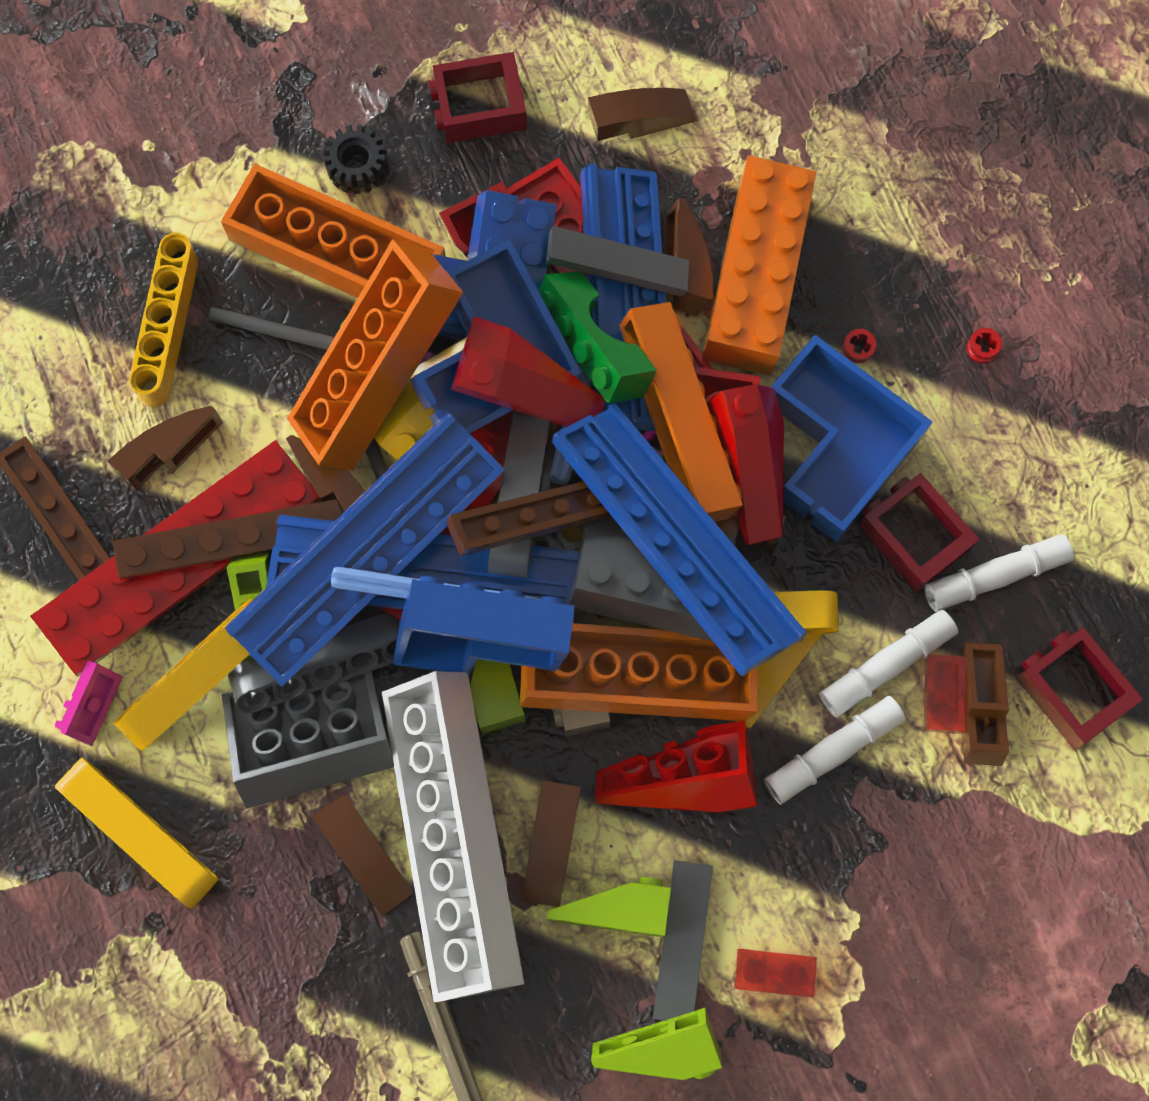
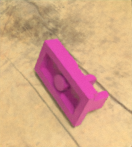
M87 661L72 693L71 701L67 700L64 702L63 707L67 708L63 719L62 721L56 720L55 728L61 730L60 733L93 746L123 676L97 663Z

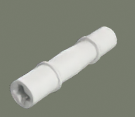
M1059 534L1032 545H1024L1021 551L992 559L967 571L964 568L959 569L957 573L927 583L924 586L925 595L933 611L937 612L967 600H975L976 595L1005 587L1027 576L1037 577L1042 572L1072 562L1074 559L1073 549L1067 537Z
M939 610L913 629L909 628L905 631L906 635L879 651L859 668H851L846 675L822 690L819 695L823 704L837 718L863 699L870 698L873 690L901 674L921 657L926 659L930 656L931 652L956 636L958 628L953 619L944 610Z
M890 696L885 697L860 715L852 717L853 722L827 736L802 756L795 755L793 760L764 778V783L773 798L782 805L808 786L815 785L817 778L847 761L866 745L873 746L878 739L905 722L906 717L898 703Z

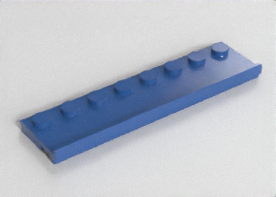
M592 163L588 167H584L580 175L583 234L662 253L657 172L616 167L615 171L598 169L597 164ZM586 273V278L599 294L590 316L603 332L619 341L624 342L619 324L631 308L666 303L664 292ZM592 383V390L598 393L600 396H602L598 389ZM644 398L616 402L617 406L637 430L655 431ZM606 401L602 412L606 411L610 405Z
M615 402L610 404L606 411L594 417L589 415L554 433L552 443L742 677L805 638L807 633Z
M447 412L225 627L226 632L231 637H234L283 686L377 595L332 587L331 578L335 567L397 575L448 526L446 521L451 514L462 512L505 469L464 429L452 414Z
M280 515L277 519L278 529L275 546L272 549L266 587L335 521ZM439 534L396 576L416 579L429 576L442 579L444 583L454 585L473 583L493 591L516 590L524 593L526 596L538 598L553 596L563 599L564 604L569 605L579 551L533 545L528 577L520 578L489 574L490 549L460 557L452 535ZM377 594L366 606L403 610L406 599Z

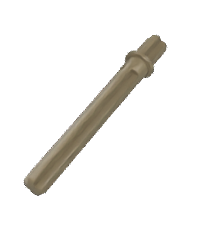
M420 932L409 934L400 940L410 969L407 975L408 977H413L457 1100L484 1101L447 1001L434 1003L423 935Z

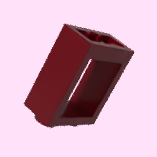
M514 52L433 65L434 79L428 80L431 100L439 101L440 109L434 110L437 131L444 130L446 143L527 130L526 108ZM503 77L509 107L451 117L446 86Z
M919 473L912 480L907 476L901 479L890 489L892 495L882 502L880 498H877L862 511L865 516L859 525V528L915 593L923 589L925 584L933 581L972 550L980 540L922 473ZM913 493L921 499L956 539L922 567L917 564L880 521L882 517Z
M1084 627L1073 635L1068 629L1050 642L1054 648L1045 656L1040 651L1036 652L1021 664L1025 671L1016 677L1018 682L1073 750L1089 742L1143 700ZM1073 646L1078 649L1117 697L1082 725L1039 674L1041 670Z

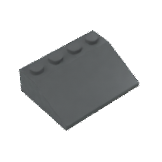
M613 517L585 524L569 605H574V609L712 641ZM728 537V539L735 546L736 539Z
M372 671L254 713L239 711L236 708L232 691L222 694L233 782L246 809L394 767L389 734Z

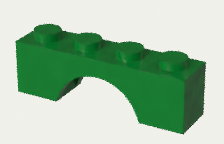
M579 271L545 275L539 293L573 357L606 402L610 404L644 398L657 370L637 344L619 341L607 335L594 323L590 315L599 294L586 276Z

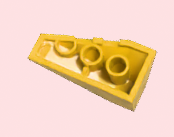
M466 338L419 364L411 378L462 351ZM410 381L406 384L374 436L377 443L397 461L434 426L429 416L435 413L433 408L424 409Z

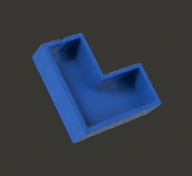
M491 190L484 191L477 196L467 261L511 239L539 291L547 272L548 264H546L549 232L554 226L557 204L528 198L518 202L519 196ZM432 254L446 271L466 262L465 260ZM453 309L437 335L464 339L468 334Z
M511 239L446 271L463 291L454 310L467 334L474 316L508 327L573 376L582 373ZM462 351L415 375L409 381L424 409L433 408L435 413L429 416L433 425L449 412L470 434L507 414L512 409L451 390L462 355Z
M814 335L771 386L775 389L782 415L819 443L784 485L783 503L804 519L809 514L813 516L811 524L837 544L862 514V511L870 504L923 439L932 421L817 335Z
M424 576L420 577V580L412 579L399 622L393 664L432 671L466 672L468 676L477 659L556 671L569 654L575 606L564 604L563 599L553 596H544L537 600L524 598L525 594L516 590H502L500 593L484 591L483 586L473 583L460 584V587L444 585V581L436 577Z

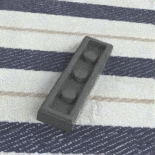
M553 226L549 232L546 264L683 297L688 291L689 260Z
M674 860L666 931L663 937L652 1019L664 1021L693 1012L695 1009L713 870L711 865Z

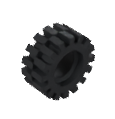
M352 125L346 126L347 132L344 134L339 128L335 131L336 139L329 136L327 139L328 146L324 145L323 159L330 180L332 179L333 184L337 188L341 185L343 192L349 193L350 187L353 188L354 194H360V188L365 187L366 193L372 191L371 184L373 183L378 187L381 184L380 177L385 179L387 175L388 159L382 138L379 134L375 136V132L371 128L365 133L364 126L357 125V131H353ZM353 151H363L369 156L368 163L360 168L346 167L343 164V159Z

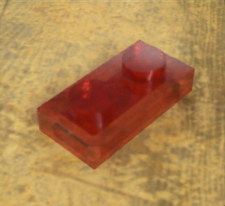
M928 654L925 659L924 732L963 734L965 732L966 657Z
M737 949L734 989L814 998L817 957Z

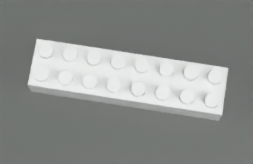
M435 671L382 692L434 1003L524 984L468 673Z

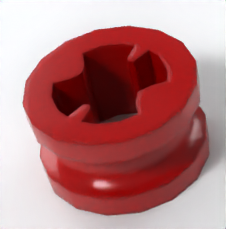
M980 328L971 335L966 345V352L969 358L976 363H990L1000 352L1002 339L995 330ZM981 340L987 341V346L989 347L987 352L981 351V345H979Z
M855 329L845 338L842 346L843 354L853 363H865L870 360L877 346L876 339L868 330ZM858 339L865 342L864 348L869 351L865 353L862 350L860 354L853 351L854 345L850 342L854 341L857 343Z

